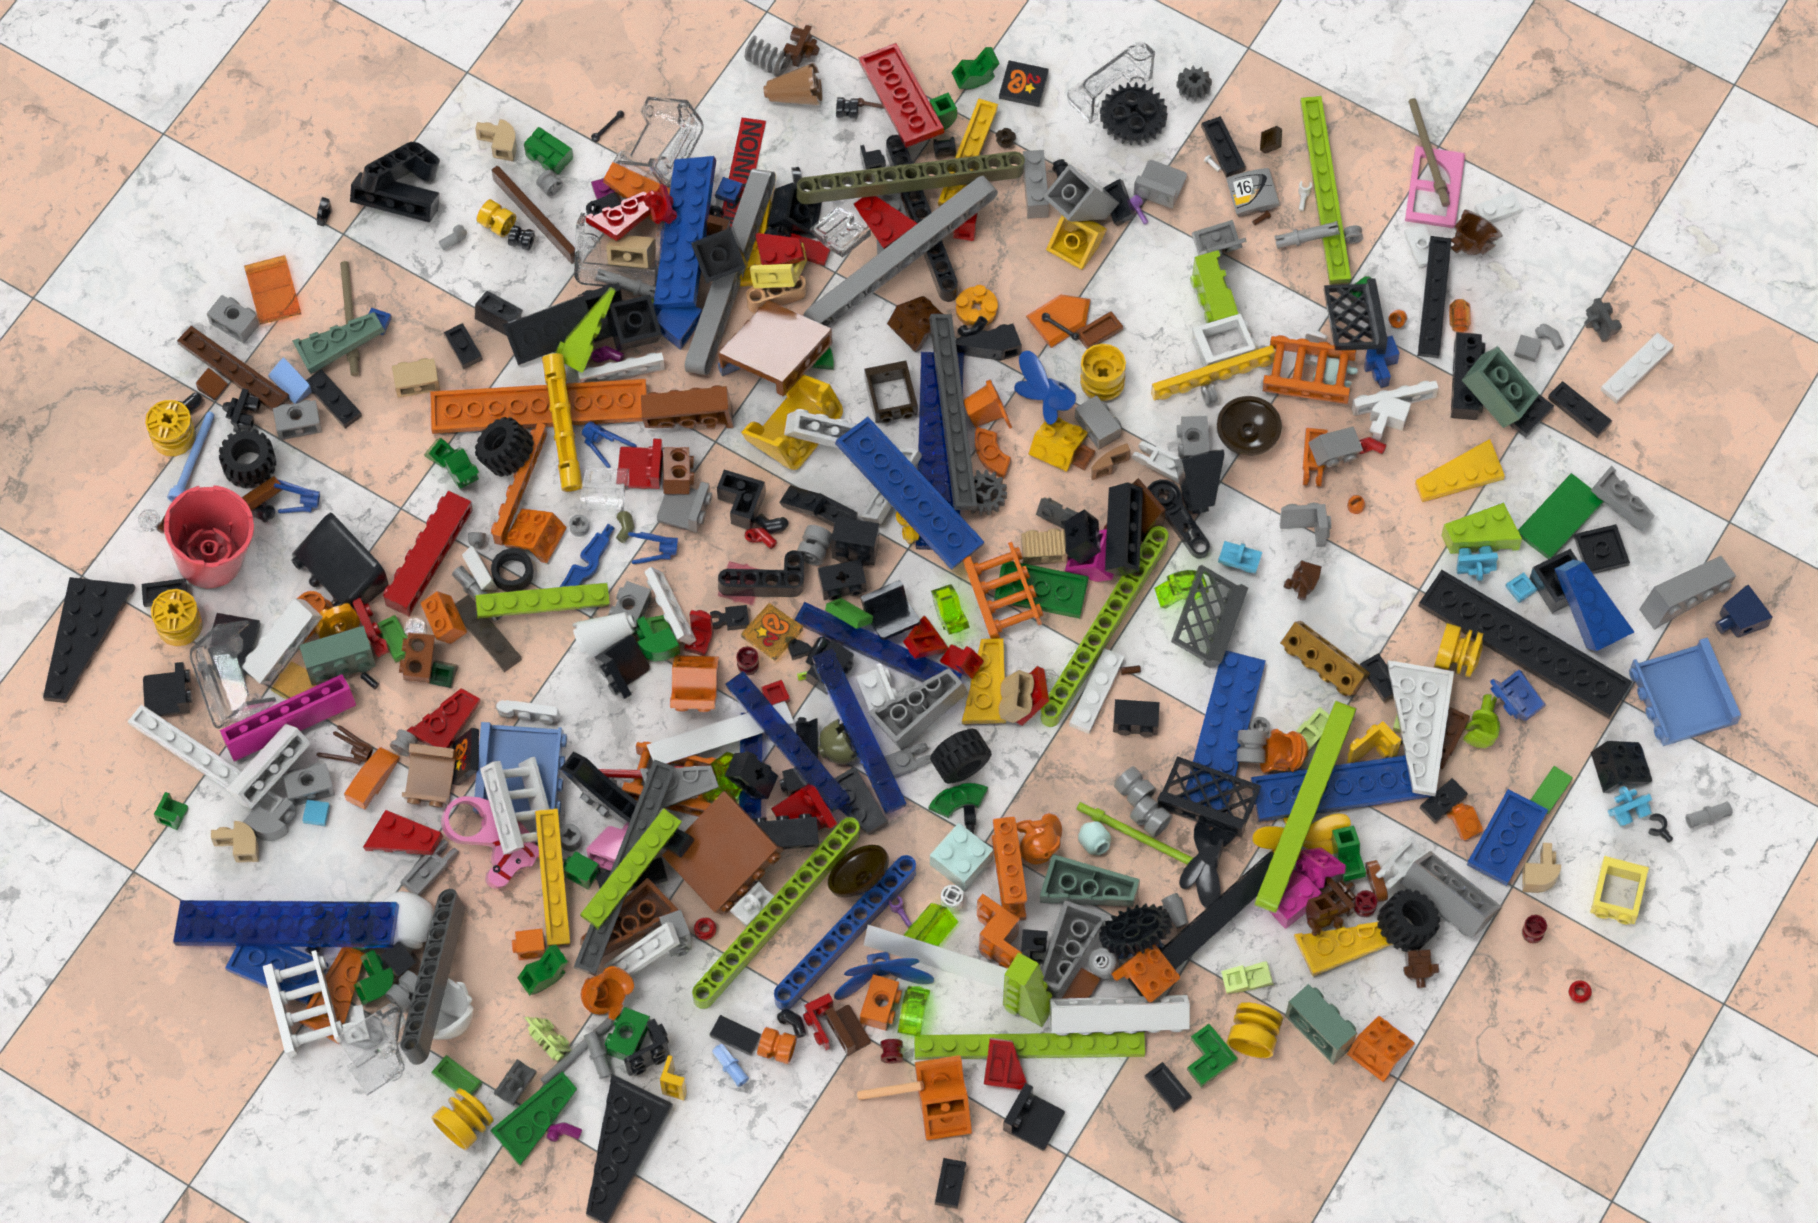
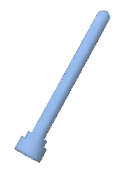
M213 412L206 413L179 481L168 493L167 498L171 502L178 495L186 491V484L214 419Z

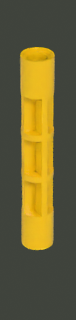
M559 353L548 354L542 357L545 383L548 386L549 410L552 413L561 490L572 492L582 489L583 483L580 463L577 460L574 440L576 437L573 432L570 414L571 404L567 394L563 354Z

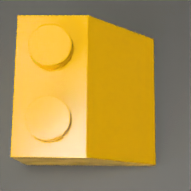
M1061 215L1046 250L1082 270L1099 248L1107 228L1092 220L1070 222Z

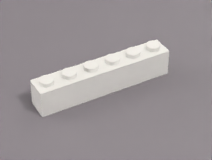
M1187 995L1159 996L1151 1003L1144 996L1050 999V1028L1052 1033L1061 1036L1068 1035L1069 1033L1089 1035L1092 1032L1113 1034L1115 1031H1124L1130 1034L1137 1033L1138 1031L1158 1033L1161 1030L1182 1032L1184 1029H1190V1003Z

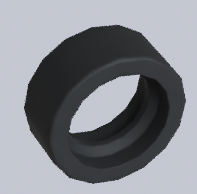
M509 548L502 550L495 556L491 564V572L495 584L506 592L522 591L529 586L533 579L534 571L531 558L520 549ZM511 560L520 561L525 566V573L522 577L511 581L505 580L500 576L499 570L501 565Z

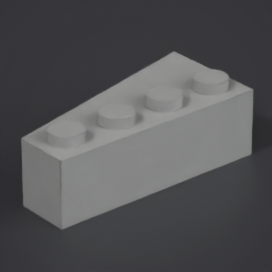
M1719 556L1655 586L1639 610L1655 630L1698 604L1711 599L1717 593H1724L1729 590L1736 575L1723 557Z
M948 668L924 681L919 687L907 690L906 694L895 700L891 699L885 702L884 706L878 709L874 708L868 713L897 747L903 750L963 698L968 691L961 680Z
M1066 900L1064 901L1041 966V971L1044 975L1043 980L1048 985L1046 992H1051L1052 997L1055 998L1108 915Z

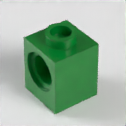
M576 851L572 857L569 856L565 860L563 865L565 878L589 890L596 879V874L600 873L597 862Z

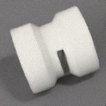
M957 885L944 887L941 892V907L945 912L954 914L962 909L964 898L962 889Z

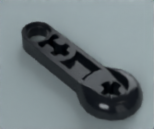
M1164 479L1152 482L1147 487L1148 490L1166 509V520L1190 554L1198 559L1206 557L1210 549V543L1183 506L1182 493L1179 487L1174 482ZM1160 493L1163 495L1168 494L1167 499L1159 498ZM1184 527L1187 529L1192 528L1191 535L1188 532H1183ZM1202 543L1205 545L1206 550L1204 552H1197L1194 549V545Z

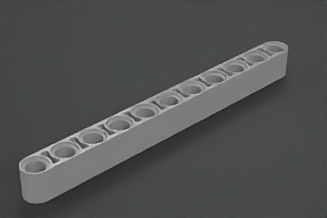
M755 168L751 170L732 224L747 262L756 240L755 234L759 231L775 185L776 178L773 171ZM745 269L712 281L686 356V372L706 376L710 373L741 284V279L739 278L741 274L743 278Z
M985 176L976 178L815 302L804 312L803 316L830 327L993 201L998 191Z

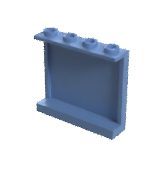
M1708 637L1699 640L1697 646L1641 663H1638L1637 659L1633 660L1629 669L1630 678L1637 684L1639 699L1644 701L1647 718L1652 720L1654 724L1655 737L1661 741L1663 746L1738 724L1741 713Z
M481 722L479 762L474 797L489 800L480 768L494 761H501L503 770L519 768V763L535 757L549 809H558V814H560L561 800H558V791L562 792L563 778H560V768L565 763V756H562V747L567 745V734H564V730L561 727H558V729L492 725L490 722ZM522 776L505 778L509 791L525 789ZM528 798L511 800L515 813L531 811ZM473 807L474 813L479 814V812Z

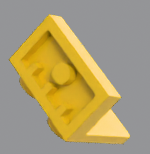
M1384 721L1379 725L1374 724L1366 731V735L1360 739L1358 737L1350 744L1346 764L1357 762L1374 747H1376L1377 752L1383 758L1397 757L1401 739Z

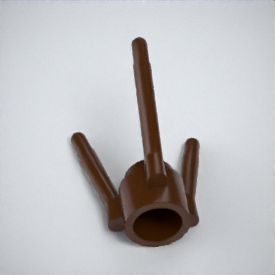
M338 725L337 729L348 737L336 731L333 732V735L353 746L351 754L354 755V758L320 752L316 754L318 757L353 762L360 765L362 761L365 763L368 761L374 747L341 725Z

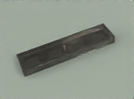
M469 594L455 604L465 627L504 673L522 660L520 654L488 617L477 618L476 603Z

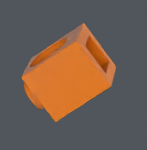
M542 928L515 931L516 939L512 940L513 953H517L519 960L536 959L543 956L546 951Z

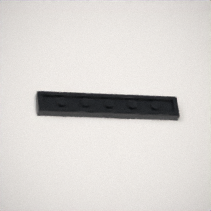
M1430 236L1417 356L1439 358L1452 238Z

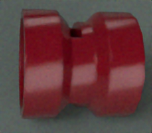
M749 646L739 649L736 659L740 673L744 675L756 673L759 669L758 652Z
M1536 914L1529 916L1522 928L1524 940L1532 944L1540 942L1547 930L1546 920Z

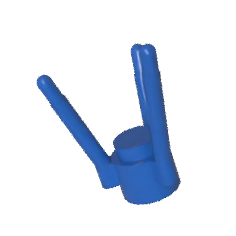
M592 421L588 422L582 430V436L586 438L584 443L590 446L608 469L611 468V465L593 444L594 442L599 443L603 438L611 442L615 439L628 446L637 447L636 444L605 430Z
M277 479L280 484L275 483V488L300 494V504H304L303 507L279 509L278 513L311 512L312 508H318L320 491L307 489Z
M645 532L628 533V536L660 542L659 552H663L662 555L632 560V564L662 559L671 560V555H677L678 538L663 537Z

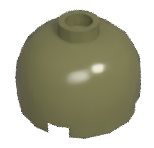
M839 718L823 728L819 737L821 745L818 746V750L823 758L828 757L835 764H847L859 758L858 751L853 752L851 748L852 744L855 743L843 723L840 724Z

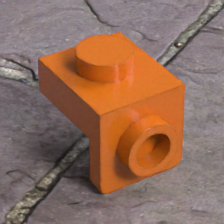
M1461 803L1452 807V811L1447 813L1448 818L1453 819L1461 840L1465 841L1484 831L1473 806Z

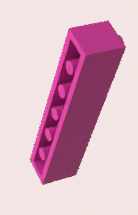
M341 674L219 731L235 762L263 749L285 724L302 731L356 706V703L344 676Z

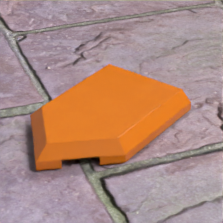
M1060 294L1026 315V318L1050 348L1070 337V335L1050 322H1043L1042 314L1048 313L1051 319L1074 333L1086 326L1090 299Z

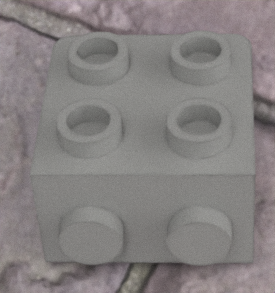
M1149 160L1142 175H1138L1135 180L1133 195H1138L1141 198L1173 209L1186 181L1187 173L1157 161Z
M1233 220L1192 232L1198 256L1219 250L1220 254H1223V249L1227 253L1242 248L1241 243L1247 242L1246 238L1238 239Z
M701 482L698 490L690 488L689 494H664L657 514V521L697 533L700 524L704 523L706 517L705 509L707 505H710L713 493L710 492L709 483Z
M1315 502L1308 505L1288 504L1281 508L1279 526L1280 529L1314 527L1316 547L1325 546L1326 538H1330L1331 516L1326 514V504Z

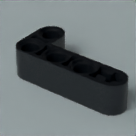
M408 142L367 164L364 167L360 187L366 192H376L411 172L424 181H433L436 177L440 159L422 144Z
M796 550L787 552L784 558V570L724 569L718 575V590L726 596L797 597L803 591L804 557L801 552ZM794 561L797 562L798 565L792 566L789 563ZM750 580L753 581L754 584L747 585L745 582ZM768 581H774V582H776L777 584H775V585H768L767 582H768ZM794 581L797 582L798 585L791 586L789 583Z

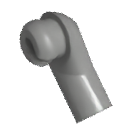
M1540 324V327L1535 329L1538 337L1543 338L1547 336L1550 338L1555 350L1565 346L1559 332L1547 324Z

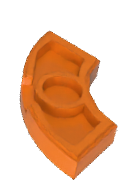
M977 427L975 431V450L980 462L989 472H996V476L1004 479L1011 462V457L999 449L996 432Z

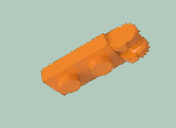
M1306 428L1302 470H1304L1303 485H1308L1310 478L1309 470L1317 471L1315 483L1316 486L1321 487L1325 465L1317 466L1309 442L1319 435L1326 434L1328 430Z

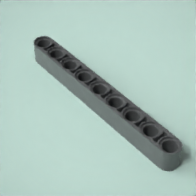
M446 889L438 896L400 1043L402 1051L414 1065L422 1064L429 1056L466 906L454 889Z

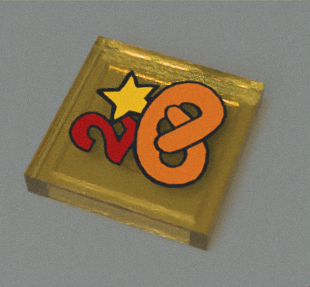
M768 603L741 633V637L776 661L787 649L788 645L792 643V640L803 631V626Z

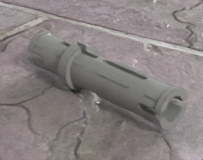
M1335 221L1299 231L1294 229L1290 233L1275 235L1276 246L1278 249L1295 244L1300 246L1303 242L1340 235L1338 222Z
M601 268L598 269L595 281L605 284L619 283L621 289L633 292L635 296H638V294L642 296L650 295L651 299H654L655 286L642 283L640 279L636 281Z
M462 565L452 572V576L462 585L463 591L467 594L469 593L474 599L475 595L487 594ZM503 616L491 618L495 622L496 620L498 621L499 619H501Z

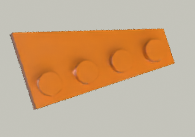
M614 162L610 165L603 179V183L623 198H630L642 192L648 193L651 190L657 191L659 185H661ZM665 221L660 222L659 224L665 228Z
M344 943L325 975L336 1019L341 1021L342 1025L345 1024L355 988L353 985L357 983L361 970L362 960L360 957L364 955L363 952L353 949L352 946ZM322 991L313 995L306 1009L325 1004ZM328 1013L299 1021V1023L313 1031L331 1026ZM330 1035V1036H327V1037H326V1038H328V1039L334 1041L335 1043L339 1044V1043L334 1039V1035Z

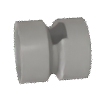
M808 525L802 537L803 541L800 542L797 551L802 553L805 563L815 566L823 563L826 549L831 544L832 533L817 525Z
M1238 730L1237 743L1241 747L1237 749L1236 762L1265 763L1266 750L1263 749V746L1267 742V732Z
M1134 766L1127 769L1114 784V787L1123 796L1128 795L1127 801L1134 808L1145 796L1149 795L1152 798L1156 792V788L1147 779L1143 780L1141 772Z
M1149 795L1145 796L1130 814V818L1140 826L1145 825L1144 830L1154 838L1162 833L1173 817L1163 807L1158 808V803Z
M409 970L398 979L399 984H393L385 994L389 1001L405 1014L409 1012L418 977Z

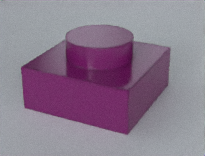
M604 178L591 182L596 200L615 192L603 183Z

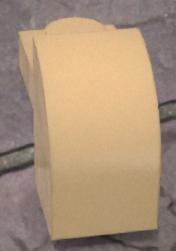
M499 119L498 126L489 122H477L475 128L477 140L492 142L493 158L514 161L517 141L512 125L503 119Z
M234 821V829L219 827L217 830H211V840L214 846H233V857L236 863L259 862L258 841L249 825L241 821Z
M1552 843L1542 844L1540 864H1524L1522 870V892H1545L1556 883L1561 871V865L1555 864L1556 851H1552Z

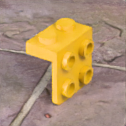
M1060 417L1052 425L1044 421L1034 434L1028 455L1067 472L1071 467L1075 451L1087 437L1088 432L1078 425L1064 421Z

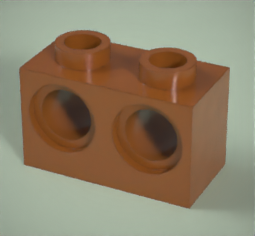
M663 447V494H689L690 485H694V472H690V469H694V456H689V447Z
M408 632V638H403L402 651L406 653L405 660H400L399 673H403V680L430 683L435 635ZM415 642H421L424 648L421 651H415L412 645ZM417 663L422 668L419 672L414 673L409 670L410 665Z

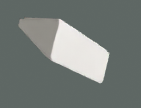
M470 546L462 554V557L482 590H497L498 588L479 554L473 546Z

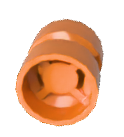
M765 1027L759 1042L757 1055L768 1059L774 1056L776 1061L789 1064L795 1050L797 1036L786 1032L780 1035L778 1030Z

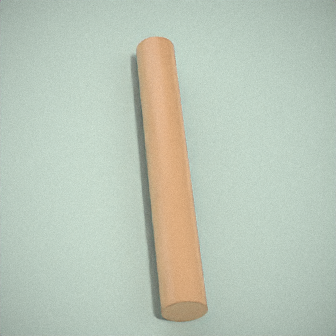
M923 1081L862 1090L857 1092V1097L859 1100L920 1091L924 1090Z

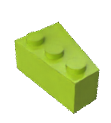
M1219 250L1194 257L1192 276H1190L1191 285L1198 292V303L1205 309L1204 317L1206 323L1239 314L1231 288L1228 289L1224 279L1227 276L1225 269L1221 270L1218 264Z
M1504 502L1444 524L1441 534L1450 554L1459 553L1460 548H1469L1471 553H1476L1482 546H1490L1493 552L1500 549L1516 551L1519 550L1522 538Z

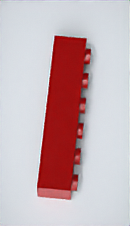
M448 491L444 497L442 496L439 499L437 510L428 517L425 530L418 534L414 548L410 549L405 556V563L396 570L394 581L384 590L383 597L387 607L408 617L410 616L472 513L473 508L470 500L451 491Z

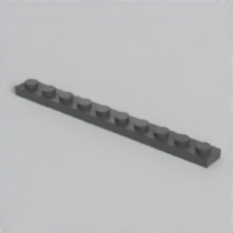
M931 314L929 321L954 510H976L977 500L952 314Z
M654 759L609 877L656 819L674 774V766ZM626 895L599 930L590 924L574 964V969L596 976Z

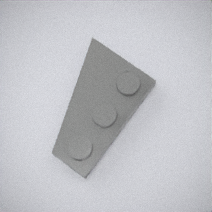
M1611 466L1591 491L1599 499L1611 506L1615 512L1626 518L1633 526L1643 531L1655 515L1638 496H1633L1627 489L1629 485L1625 480H1619L1615 475V468Z
M693 766L675 768L660 810L719 788L712 767ZM640 769L644 782H646L650 769Z

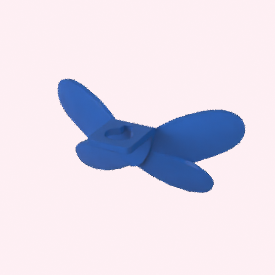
M1023 351L1019 356V365L1027 381H1018L1014 389L1025 398L1043 400L1044 419L1049 425H1052L1058 418V411H1067L1073 407L1076 402V393L1065 383L1048 378L1039 358L1031 351Z
M888 952L867 955L868 964L851 968L844 973L845 976L853 977L835 992L834 998L841 1000L852 995L872 979L873 974L877 976L891 974L917 984H932L934 977L927 972L911 967L919 963V960L916 958L890 960ZM876 959H883V960H884V961H879V962H876L875 964H873V962H874Z

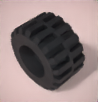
M502 417L500 420H494L492 424L490 423L481 432V436L477 439L475 456L491 472L500 477L504 475L509 476L512 472H517L520 467L522 468L525 465L524 463L529 460V455L532 453L534 445L533 436L511 417Z
M244 428L242 432L240 429L236 430L234 435L232 433L227 435L228 440L224 439L222 441L223 447L219 448V460L228 481L232 480L235 486L240 484L241 488H246L247 485H250V488H255V484L259 483L261 485L264 483L263 480H269L271 478L270 473L274 474V466H276V456L270 439L263 432L259 434V431L253 429L251 432L249 428ZM253 452L259 455L255 461L249 464L236 462L245 453Z
M972 728L957 732L945 739L933 751L930 760L943 781L950 784L963 781L977 773L986 765L992 753L979 731Z
M1411 889L1400 890L1381 907L1377 915V920L1379 921L1377 925L1382 930L1380 934L1382 937H1386L1388 944L1392 943L1394 948L1397 950L1401 948L1404 952L1408 950L1416 951L1421 949L1437 933L1440 927L1438 924L1440 917L1437 916L1439 911L1437 908H1434V902L1427 899L1428 896L1425 894L1421 895L1420 891L1417 890L1414 892ZM1405 917H1407L1408 919H1410L1411 922L1413 923V925L1410 924V923L1405 919Z

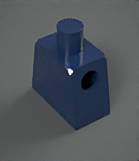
M1748 584L1722 606L1720 611L1722 619L1715 622V626L1721 634L1731 630L1736 637H1742L1768 627L1773 616Z

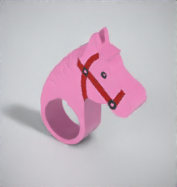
M463 796L453 800L443 811L441 826L443 832L451 841L458 844L482 845L492 848L491 863L493 867L486 873L485 877L487 885L491 888L499 889L504 887L517 870L532 867L536 858H539V849L535 841L523 843V848L511 854H503L489 800L480 797ZM468 804L479 812L483 818L481 820V826L483 827L480 828L476 835L464 837L452 830L449 824V813L454 806ZM517 821L520 834L529 833L523 824Z

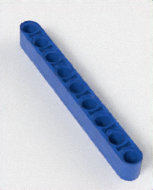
M910 855L899 857L888 868L879 883L867 891L777 985L774 990V1002L777 1008L780 1010L792 1008L867 929V926L889 905V900L892 902L916 876V861ZM907 865L910 866L912 869L906 872L902 871L900 868L902 866ZM889 881H893L897 885L894 887H887L885 884ZM878 897L881 899V902L872 903L870 900ZM858 913H863L866 915V918L857 919L855 916ZM848 929L851 933L845 936L840 934V931ZM833 945L836 949L829 952L825 950V947ZM813 961H818L821 965L817 968H812L809 964ZM799 977L804 978L806 980L802 984H797L794 982V980ZM784 993L790 995V998L787 1000H781L778 997Z

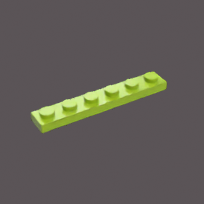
M607 583L475 595L477 618L605 607L610 605Z
M663 809L581 912L580 916L599 930L680 827L682 821Z

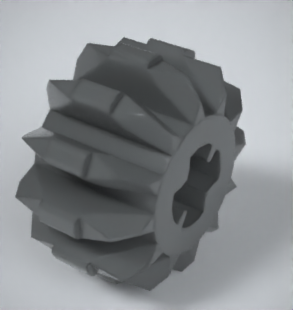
M1193 65L1191 70L1185 67L1183 73H1179L1176 84L1180 96L1185 95L1186 100L1192 97L1195 102L1197 97L1204 99L1205 94H1209L1211 91L1212 80L1209 78V72H1203L1202 66L1199 69H1195Z

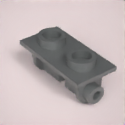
M1044 497L1040 500L1036 515L1065 529L1064 521L1079 512H1075L1068 507L1064 510L1062 509V504L1052 500L1050 497L1048 499Z

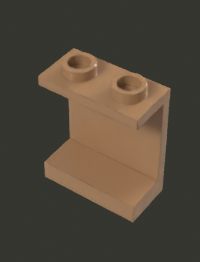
M410 743L408 751L411 754L406 790L402 792V797L407 799L409 804L420 805L421 801L429 802V806L442 808L443 804L449 805L457 751L451 748Z

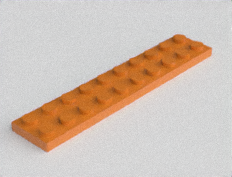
M646 379L566 383L568 400L571 404L572 425H586L590 421L595 424L643 421L641 395H647ZM547 385L430 391L432 434L483 431L494 420H500L502 417H511L524 428H536L537 423L545 424L546 427H554L552 413L549 410L550 399Z

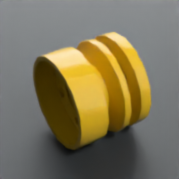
M1097 344L1088 348L1082 355L1080 385L1082 391L1088 397L1093 398L1097 395L1101 401H1108L1116 398L1123 391L1126 360L1124 354L1117 347L1110 344Z
M163 400L153 405L146 414L145 424L153 447L159 453L165 456H178L191 449L196 439V431L189 410L183 403L176 400Z
M180 589L167 590L159 594L153 601L151 617L157 633L165 643L173 646H185L193 642L200 635L203 627L202 617L197 603L188 592Z
M1447 623L1434 667L1449 670L1452 663H1456V674L1460 675L1462 665L1467 666L1465 676L1470 678L1480 659L1483 648V633L1478 632L1476 641L1470 640L1473 630H1469L1465 638H1461V627Z
M1251 1002L1238 1004L1233 1019L1235 1025L1231 1026L1227 1039L1228 1046L1250 1057H1272L1277 1042L1275 1036L1279 1035L1283 1016L1276 1010L1261 1004Z
M458 1088L454 1092L456 1098L450 1097L448 1099L453 1110L441 1106L431 1119L439 1130L454 1144L463 1150H468L477 1140V1136L472 1129L474 1128L483 1133L486 1130L484 1124L490 1126L494 1120L486 1107L476 1097Z

